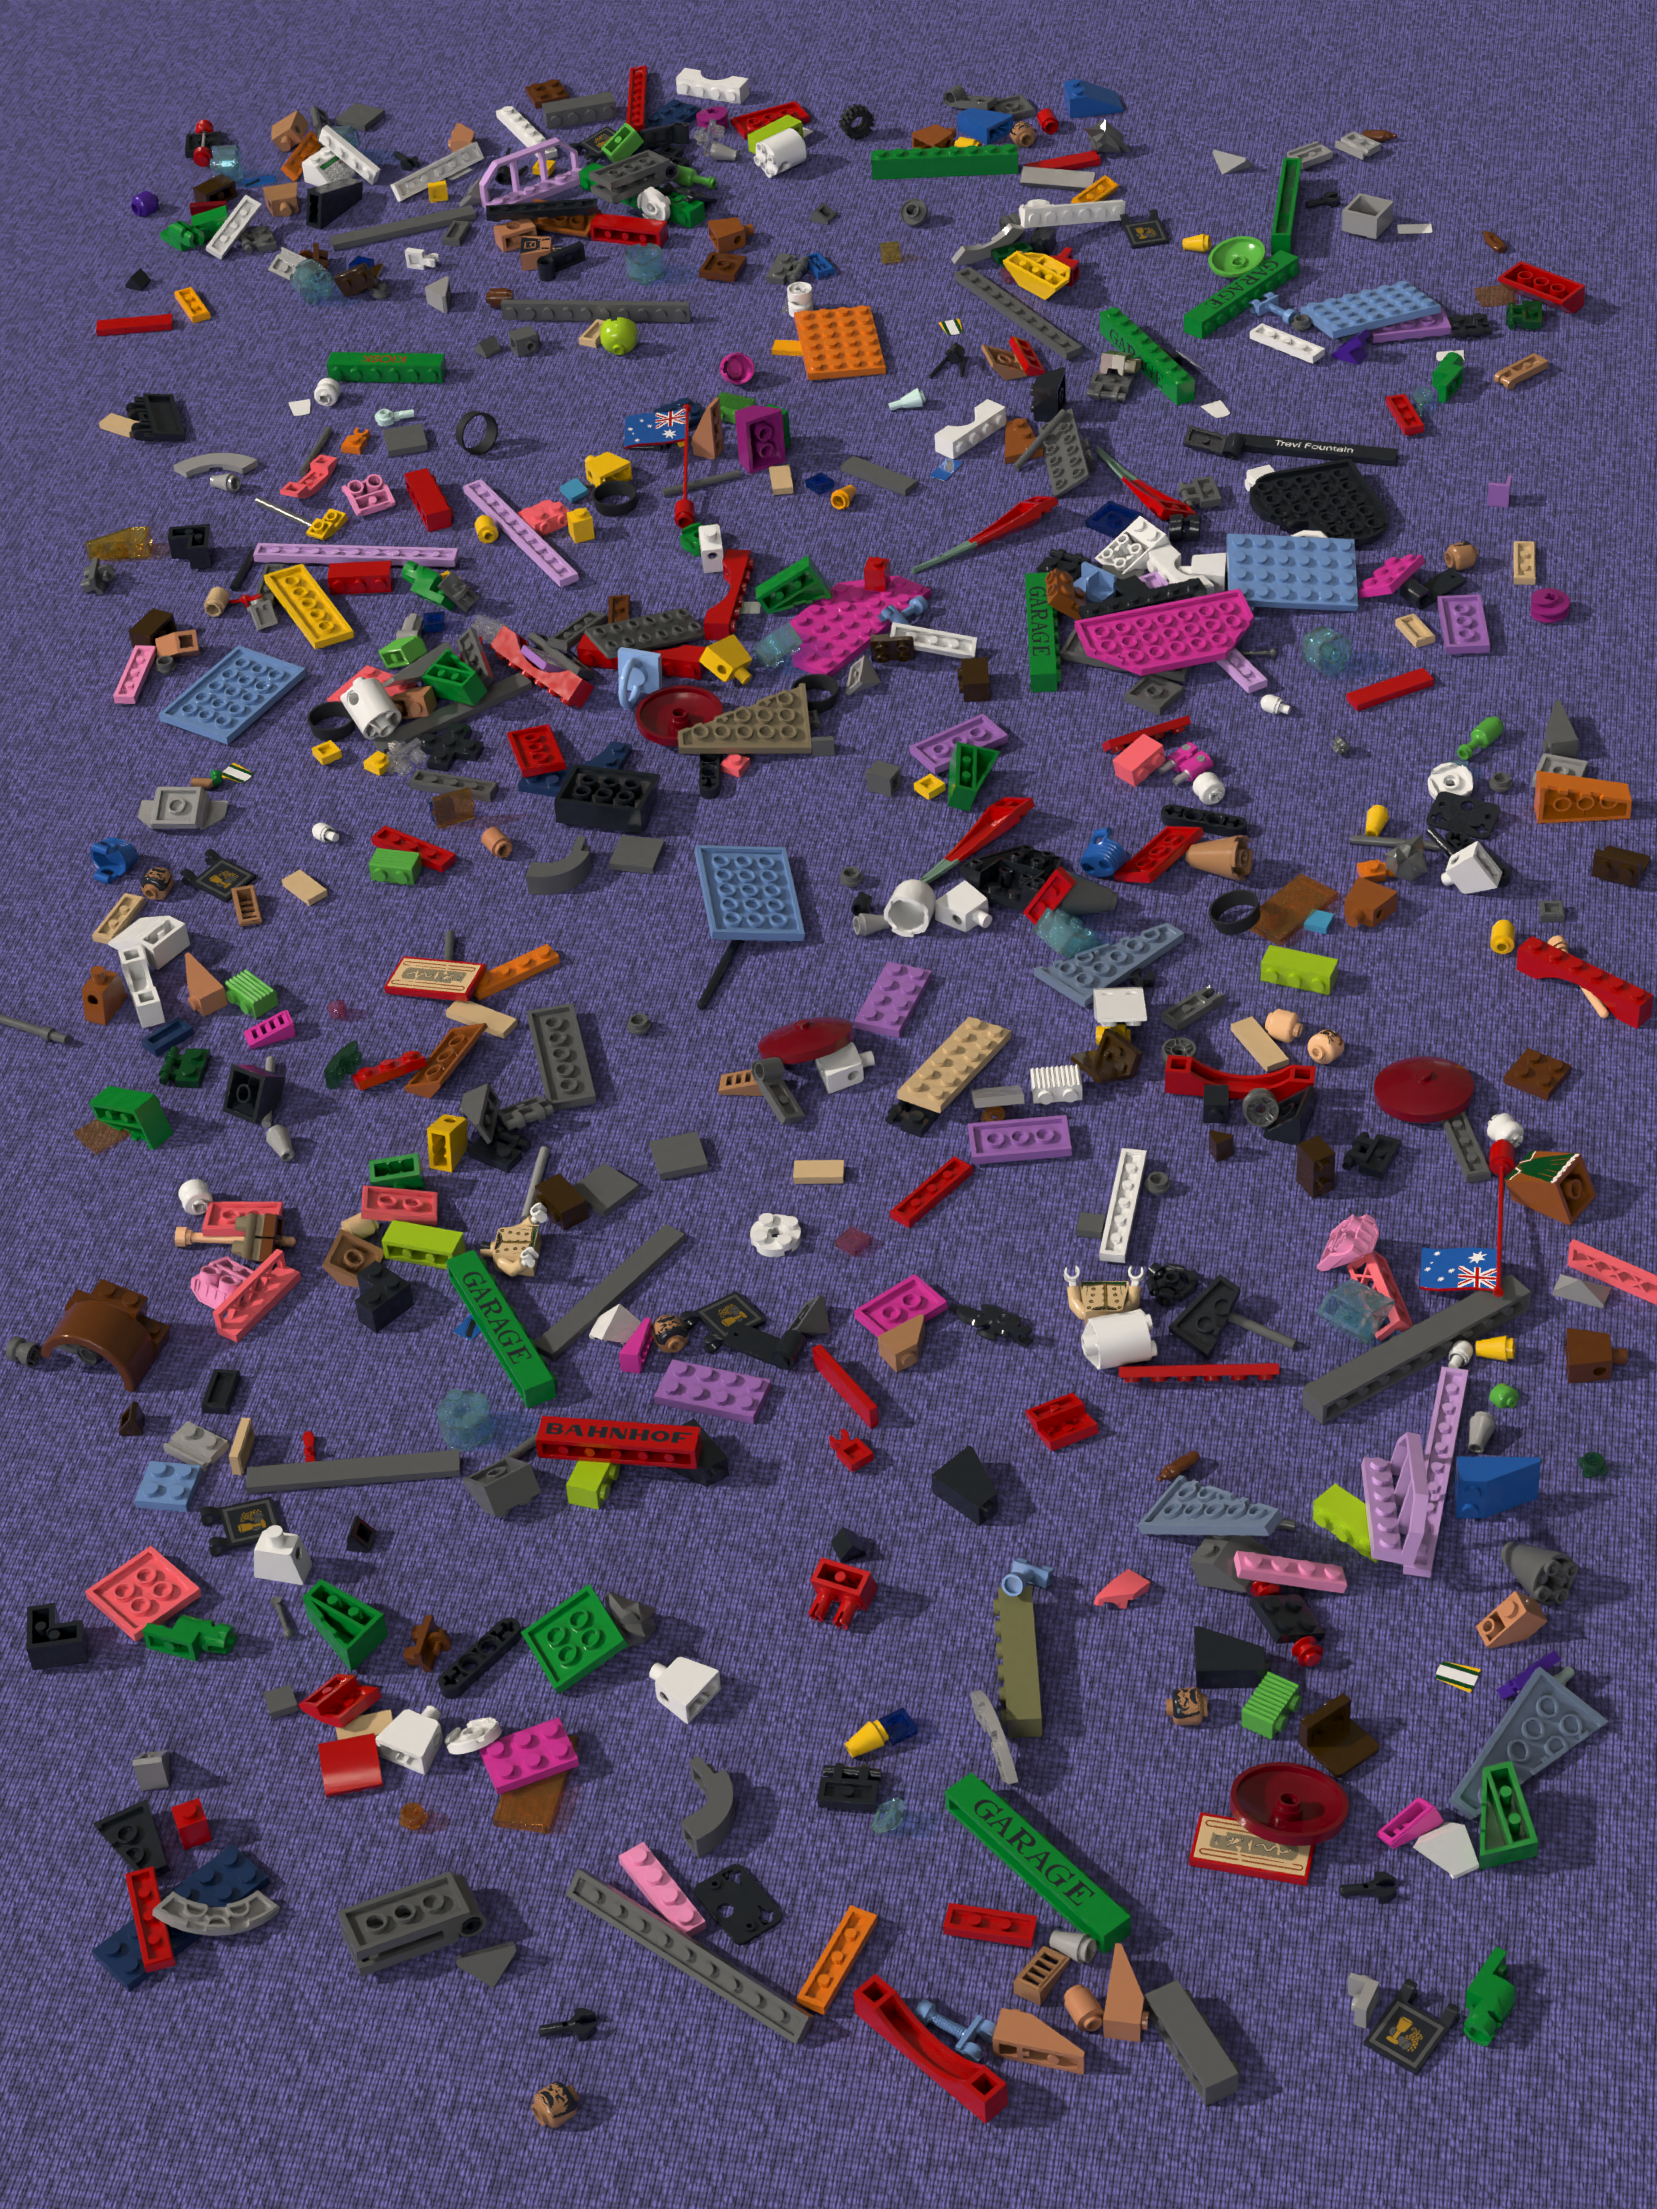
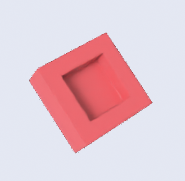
M729 754L720 764V772L740 777L751 765L750 758L739 754Z

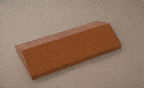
M534 199L533 202H545L546 200ZM596 214L591 216L575 215L573 217L557 216L555 218L540 217L530 220L534 223L536 229L589 237L591 236L590 223Z
M481 1023L451 1028L427 1058V1066L419 1069L404 1087L405 1091L430 1099L488 1027L487 1024Z

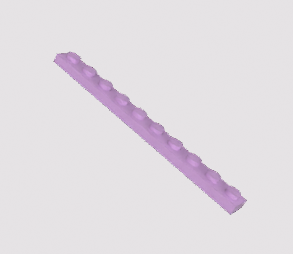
M480 479L463 486L464 493L487 516L493 518L494 522L560 587L568 586L579 580L578 573L483 480Z
M258 543L253 557L254 562L330 564L392 561V565L404 566L410 560L418 563L420 566L449 568L456 566L459 551L458 548Z
M1157 571L1138 577L1149 588H1158L1169 584ZM1235 647L1226 659L1216 661L1247 693L1267 687V679Z
M1449 1367L1441 1368L1424 1456L1429 1491L1424 1535L1414 1565H1403V1574L1431 1578L1467 1386L1468 1370Z

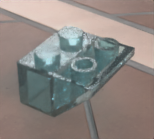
M1047 907L1032 929L1056 953L1067 959H1073L1077 953L1102 945L1096 938L1097 934L1093 930L1082 926V920L1074 915L1070 917L1061 909L1054 911Z
M1351 1278L1331 1289L1316 1313L1327 1325L1368 1346L1395 1301Z

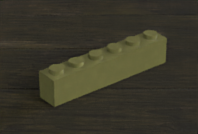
M1032 1585L1026 1586L1025 1590L1017 1596H1009L1003 1591L1002 1587H998V1599H993L994 1616H1000V1620L994 1621L995 1638L1001 1637V1642L996 1643L997 1660L1003 1659V1664L997 1665L998 1682H1004V1687H999L1000 1704H1006V1709H1001V1727H1007L1008 1738L1042 1737V1714Z

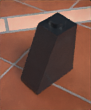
M695 1418L680 1425L700 1427L702 1450L697 1469L664 1468L705 1487L728 1477L729 1468L726 1455Z
M970 1445L931 1475L932 1493L978 1526L988 1519H992L998 1512L997 1491L974 1448Z
M1194 1626L1197 1688H1257L1265 1675H1267V1672H1271L1270 1659H1265L1264 1647L1201 1626Z

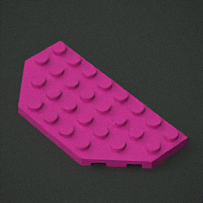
M890 576L891 580L886 592L865 590L864 580L837 583L832 587L833 598L816 600L786 624L793 666L811 674H824L832 677L870 646V635L885 634L891 629L892 622L889 619L882 623L877 617L883 609L892 604L900 613L910 606L909 602L914 597L922 596L926 600L930 598L931 589L900 576Z
M1235 589L1075 621V630L1087 656L1143 676L1226 659L1253 624L1254 616L1241 589Z

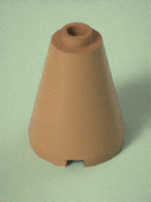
M1237 835L1192 844L1186 851V861L1192 868L1236 881H1245L1246 878L1244 876L1249 875L1251 872L1253 849H1248L1247 843H1251L1247 835Z

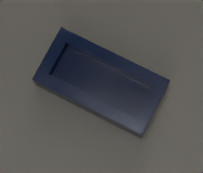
M177 1017L141 1039L142 1047L155 1057H158L171 1049L172 1046H176L194 1035V1030L191 1025Z

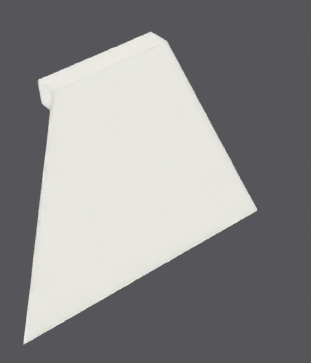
M618 1304L597 1318L589 1338L595 1339L596 1337L605 1342H621V1345H624L642 1322L621 1304Z
M1445 1822L1421 1835L1413 1846L1414 1849L1450 1873L1452 1879H1456L1479 1868L1477 1857L1466 1827L1463 1824Z

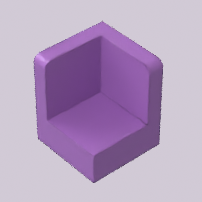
M1508 475L1506 484L1489 483L1487 506H1509L1512 476Z

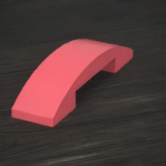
M320 454L310 463L311 471L297 483L290 481L280 490V494L296 498L312 496L328 481L337 465L338 458Z

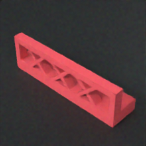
M1573 1239L1570 1242L1567 1266L1657 1305V1275Z
M276 1249L213 1311L218 1334L238 1343L301 1280L299 1271L286 1266L283 1251ZM276 1263L277 1267L272 1271L273 1266ZM228 1311L227 1316L223 1319V1314Z
M1373 1250L1367 1256L1347 1265L1376 1339L1382 1341L1395 1330L1403 1333L1413 1326L1411 1317L1385 1257ZM1366 1263L1364 1274H1358L1357 1269ZM1374 1281L1371 1293L1366 1292L1368 1282ZM1376 1299H1381L1378 1311H1374L1373 1307ZM1389 1317L1390 1323L1381 1329L1380 1326L1383 1318Z

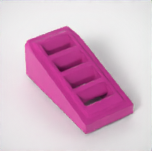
M288 1010L282 1011L244 1031V1036L250 1050L296 1036L294 1024Z
M645 1318L620 1351L619 1360L623 1372H642L653 1341L651 1318Z
M1419 1796L1376 1833V1836L1395 1849L1438 1827L1444 1820L1435 1806Z

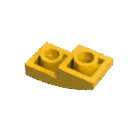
M329 508L322 519H315L306 532L307 536L320 540L328 539L348 520L347 514Z

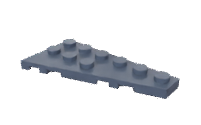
M1164 923L1142 931L1140 936L1131 939L1128 936L1123 937L1117 944L1110 946L1109 943L1091 948L1075 954L1073 959L1064 962L1061 959L1054 961L1053 966L1044 969L1042 966L1034 968V976L1085 1008L1094 1002V988H1115L1128 979L1131 972L1139 968L1143 969L1184 941V932L1169 923Z
M1179 1475L1138 1523L1137 1527L1141 1534L1269 1536L1275 1531L1283 1516L1277 1508L1260 1502L1252 1504L1248 1498L1241 1497L1238 1499L1234 1493L1211 1485L1203 1487L1199 1481L1192 1480L1189 1482L1184 1476Z
M1538 1667L1534 1670L1448 1802L1470 1820L1481 1814L1483 1767L1512 1761L1519 1784L1521 1785L1609 1721L1549 1673Z

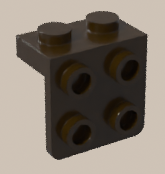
M364 262L335 275L333 280L345 298L350 295L356 296L366 288L372 289L377 285V280L382 275L385 266L383 263L369 268Z
M890 634L870 635L872 662L886 663L897 660L900 662L915 660L912 636L890 637Z
M1607 846L1604 850L1596 849L1593 855L1592 876L1637 887L1650 863L1651 857L1613 846Z
M1108 1028L1104 1030L1098 1050L1074 1053L1071 1055L1070 1060L1079 1065L1080 1070L1085 1071L1095 1082L1105 1084L1135 1078L1143 1052L1114 1029Z
M1344 1693L1335 1699H1329L1323 1707L1314 1713L1305 1715L1299 1725V1744L1336 1778L1345 1776L1379 1752V1744L1350 1718L1351 1699Z

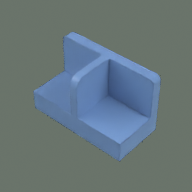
M1083 562L1081 564V578L1074 582V587L1081 588L1086 594V599L1094 603L1113 598V583L1117 582V577L1090 563Z

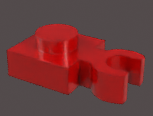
M845 1429L840 1430L842 1438L840 1440L835 1439L832 1435L829 1436V1444L832 1449L836 1450V1457L851 1472L874 1460L873 1452L858 1437L851 1441L849 1433Z

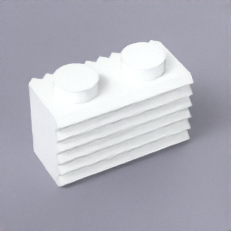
M1079 1065L1052 1066L1051 1068L1047 1066L1041 1069L1037 1067L1030 1070L1033 1104L1083 1100Z

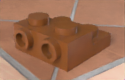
M1055 568L1054 571L1048 573L1045 579L1048 605L1075 620H1082L1078 607L1087 605L1085 592L1079 587H1074L1073 577L1069 573Z

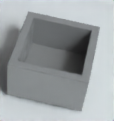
M1359 193L1343 209L1342 231L1353 235L1366 236L1369 239H1377L1393 222L1394 201Z

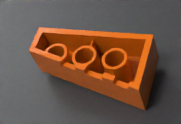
M1537 771L1534 809L1538 824L1630 819L1632 799L1628 784Z

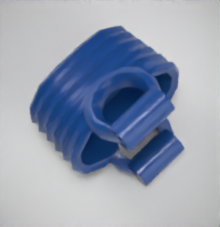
M1107 827L1094 831V835L1080 860V866L1086 874L1093 877L1110 876L1122 864L1130 860L1129 852H1125L1119 843L1110 839V836L1113 834L1112 828ZM1098 838H1103L1100 842L1096 843Z
M115 837L94 843L91 848V859L98 869L94 874V880L111 884L118 876H122L138 861V853L131 843ZM106 871H112V872H114V873H113V875H108V874H105L104 872H106Z

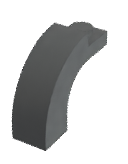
M577 836L571 853L560 861L552 863L531 862L526 874L528 894H556L572 889L583 882L592 870L591 847L587 846L586 836Z
M697 1756L689 1761L691 1778L708 1800L699 1811L681 1821L683 1840L696 1856L700 1858L715 1849L727 1837L735 1820L736 1809L733 1785L726 1770L723 1769L716 1773L710 1763L706 1764L700 1756Z

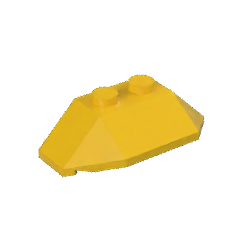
M1016 251L1003 260V264L1020 287L1044 300L1060 290L1070 280L1071 268L1046 254Z

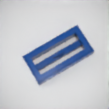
M820 252L806 255L809 257L807 268L818 280L822 279L821 275L825 278L829 277L828 273L835 275V268Z

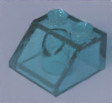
M787 621L755 644L750 652L766 669L769 667L775 669L784 662L782 660L783 657L788 654L792 657L801 650L799 646L803 641L789 621Z

